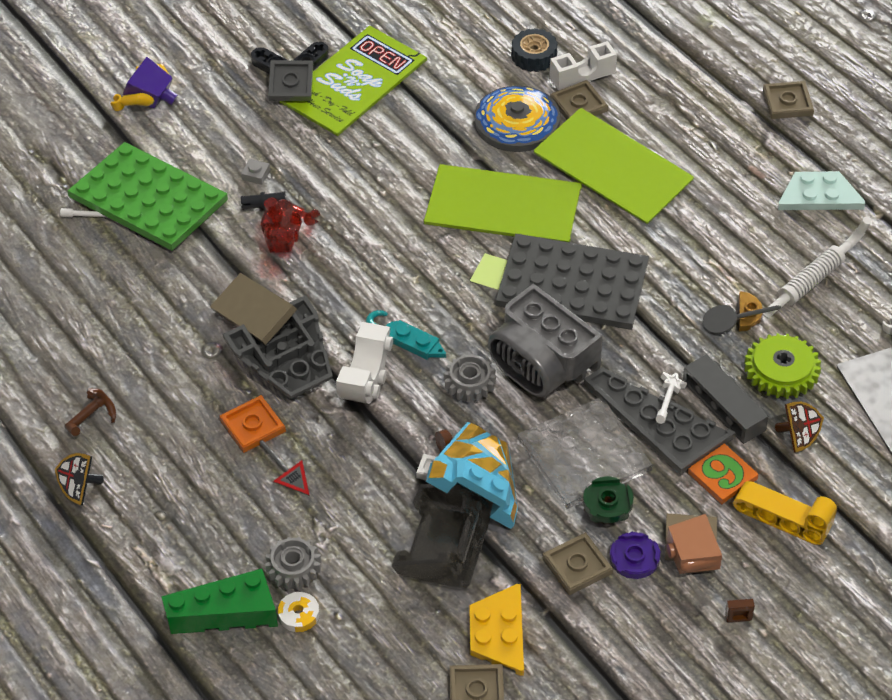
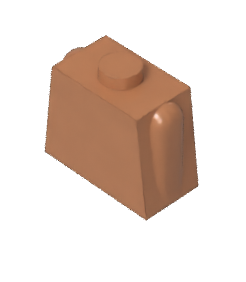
M706 514L668 526L667 553L670 559H674L679 574L720 569L722 553Z

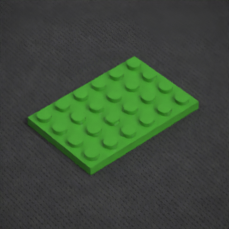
M126 142L122 143L68 190V197L171 251L228 200L226 192Z

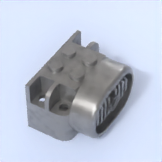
M533 283L506 304L505 324L489 336L488 347L493 360L507 376L529 393L538 397H545L565 381H583L588 368L593 372L600 369L603 335Z

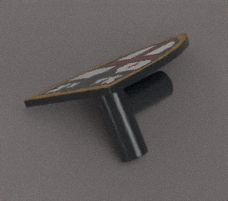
M74 453L61 460L55 468L58 484L65 496L74 503L83 505L87 483L102 484L104 477L102 474L89 473L92 456Z

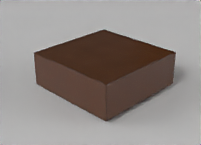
M754 600L727 601L725 611L726 622L751 621L755 608Z

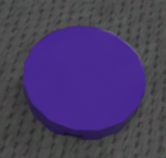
M630 532L622 534L618 537V540L612 543L609 559L612 567L618 574L626 578L641 579L650 576L656 571L659 566L661 552L658 544L649 539L648 535Z

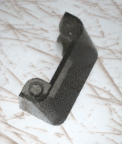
M456 483L448 493L431 484L419 485L413 503L415 509L421 515V520L410 553L406 550L398 551L393 558L392 567L400 576L453 588H467L471 583L490 522V507L484 497L459 483Z

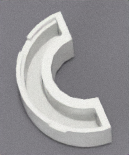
M362 322L356 335L355 351L351 366H343L336 380L338 397L370 404L373 399H378L380 384H384L387 371L384 370L387 352L391 351L393 345V337H389L390 327Z

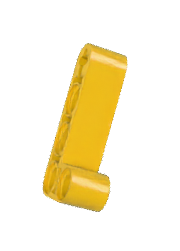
M752 481L744 482L733 501L735 509L742 514L815 545L823 544L834 524L837 511L835 502L827 497H817L811 507Z

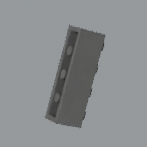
M706 354L684 367L682 381L687 382L686 386L728 429L736 432L735 436L743 444L766 431L769 417L767 412L762 407H759L752 400L751 396L746 391H743L736 384L735 380L721 369L716 361H713Z

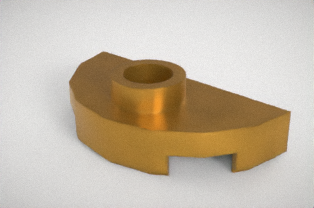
M739 292V314L762 309V304L757 297L747 292ZM763 313L739 318V332L751 330V327L760 323Z

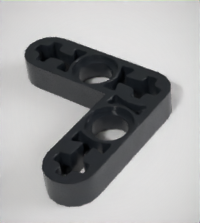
M314 42L294 60L313 61L314 71L329 57L328 45L324 42ZM262 47L256 48L251 52L252 64L270 74L271 60H287Z

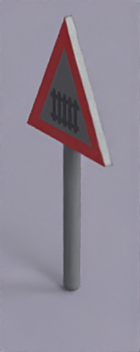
M261 440L259 442L260 445L285 472L275 479L273 483L310 496L303 461L301 460L288 469L270 447Z

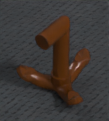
M88 388L87 398L93 399V401L65 424V429L73 436L79 435L80 428L78 426L104 405L107 408L108 415L111 417V423H115V405L102 389Z

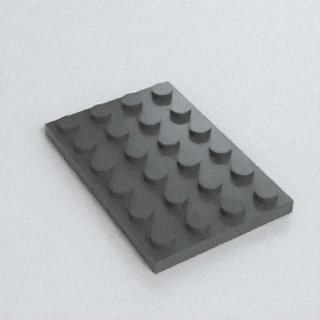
M515 234L497 294L496 306L505 308L509 301L534 283L584 322L632 330L649 256Z

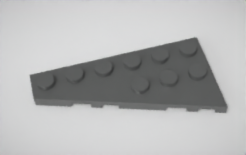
M603 367L584 378V386L680 475L688 471V468L715 449L735 438L736 432L730 429L724 430L716 426V422L710 419L705 421L695 416L693 411L671 400L667 408L668 414L665 422L662 424L658 423L656 416L662 407L665 397L660 395L658 398L650 394L648 389L642 386L638 388L627 383L626 378Z

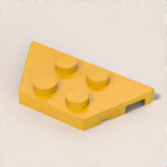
M515 584L469 605L470 655L480 660H487L491 664H502L515 670V674L524 676L521 584Z

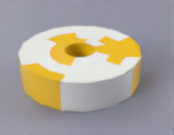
M305 592L288 594L279 603V621L289 631H307L317 624L319 604L312 595ZM298 610L303 611L299 614L295 613Z

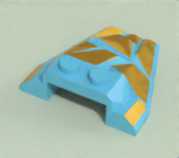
M467 422L432 461L426 482L445 493H448L456 483L465 486L493 502L490 518L511 529L515 524L518 505L509 445L507 442L489 434L481 427Z

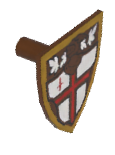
M802 401L785 404L788 422L775 424V430L778 433L790 431L794 453L811 446L816 440L824 417L816 408Z

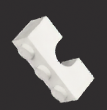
M606 41L590 46L587 57L576 63L570 53L551 58L550 79L559 91L585 80L592 81L616 73L617 54L609 42Z

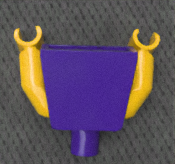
M146 57L140 66L136 67V71L128 80L123 92L124 96L121 97L120 94H115L113 97L114 102L112 101L110 104L114 111H120L125 106L130 105L156 108L161 99L173 105L178 94L169 89L173 78L169 75L163 64H156Z

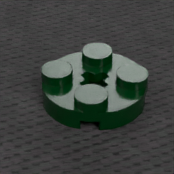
M604 476L596 478L584 490L583 506L593 522L615 523L628 519L629 513L633 508L634 495L631 487L628 484L626 487L616 477ZM607 496L614 500L611 503L604 502Z

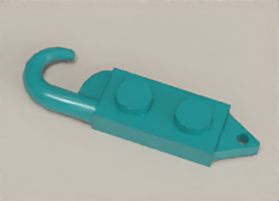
M382 310L373 311L367 316L366 323L376 324L373 321L375 317L387 316L388 313ZM401 320L393 321L386 325L390 327L389 337H393L394 345L426 360L429 357L446 358V352L440 345L439 338Z

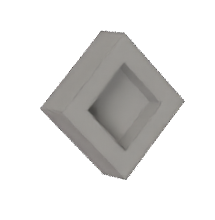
M249 159L241 173L242 180L262 185L270 171V164Z

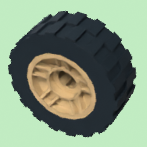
M538 28L519 32L512 40V61L520 69L529 72H539L550 68V59L557 57L558 43L555 36Z

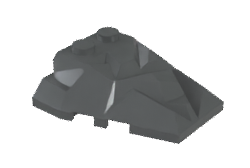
M306 295L289 302L297 309L296 312L266 345L251 336L244 324L223 334L224 340L236 357L290 399L332 379L327 351L323 344V334L318 323V314Z

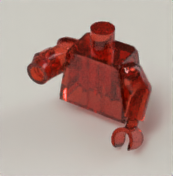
M274 197L268 198L264 202L266 210L261 220V228L270 253L291 252L294 242H298L299 229L302 224L301 217L305 224L309 226L319 222L314 219L320 216L318 210H312L307 213L304 211V208L288 200L281 199L277 201Z

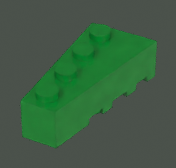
M262 568L161 596L171 634L205 632L206 629L213 628L225 631L229 630V627L245 626V629L256 628V625L278 627L276 609Z

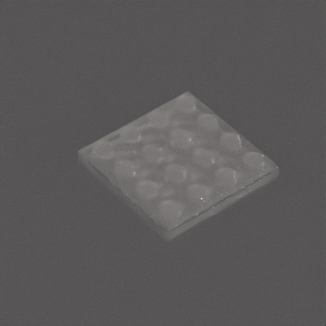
M601 397L518 433V441L566 509L583 502L585 488H588L596 478L604 476L616 477L620 479V483L624 484L652 471V463Z

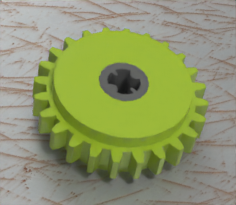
M779 333L776 336H771L768 334L766 339L760 337L758 343L753 342L752 348H748L747 355L745 356L744 371L747 372V379H752L751 385L758 386L759 392L765 391L767 396L772 394L776 398L780 396L789 399V396L797 398L800 392L805 395L807 388L812 390L814 383L817 384L821 372V360L818 359V352L813 353L814 347H808L806 345L807 341L799 340L798 336L791 337L789 334L780 335Z

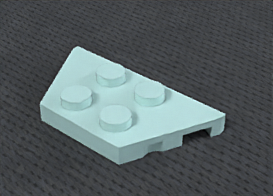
M839 171L795 172L779 201L778 210H861L865 207V200Z

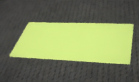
M485 253L470 281L499 290L508 260Z

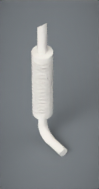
M864 217L858 228L841 246L832 245L784 285L778 292L779 298L768 307L776 305L783 307L785 304L789 306L794 305L845 261V253L852 249L864 236L872 223L871 218ZM778 310L766 312L763 315L770 318Z

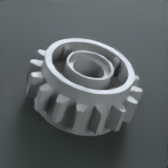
M473 354L461 355V357L453 359L451 365L446 366L447 372H444L445 388L449 389V394L454 395L457 400L467 402L479 401L484 397L487 398L489 391H494V384H496L495 367H491V362L486 361L482 356Z
M287 537V539L277 541L278 543L274 547H270V554H266L265 567L270 581L275 580L276 586L279 587L281 585L286 590H299L301 587L309 586L312 580L317 579L316 572H321V555L318 554L316 546H311L309 540L305 541L301 537Z

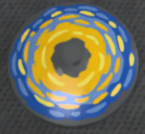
M507 86L496 89L485 95L475 109V128L479 136L489 145L504 151L526 152L534 150L560 127V110L556 102L548 94L532 87Z

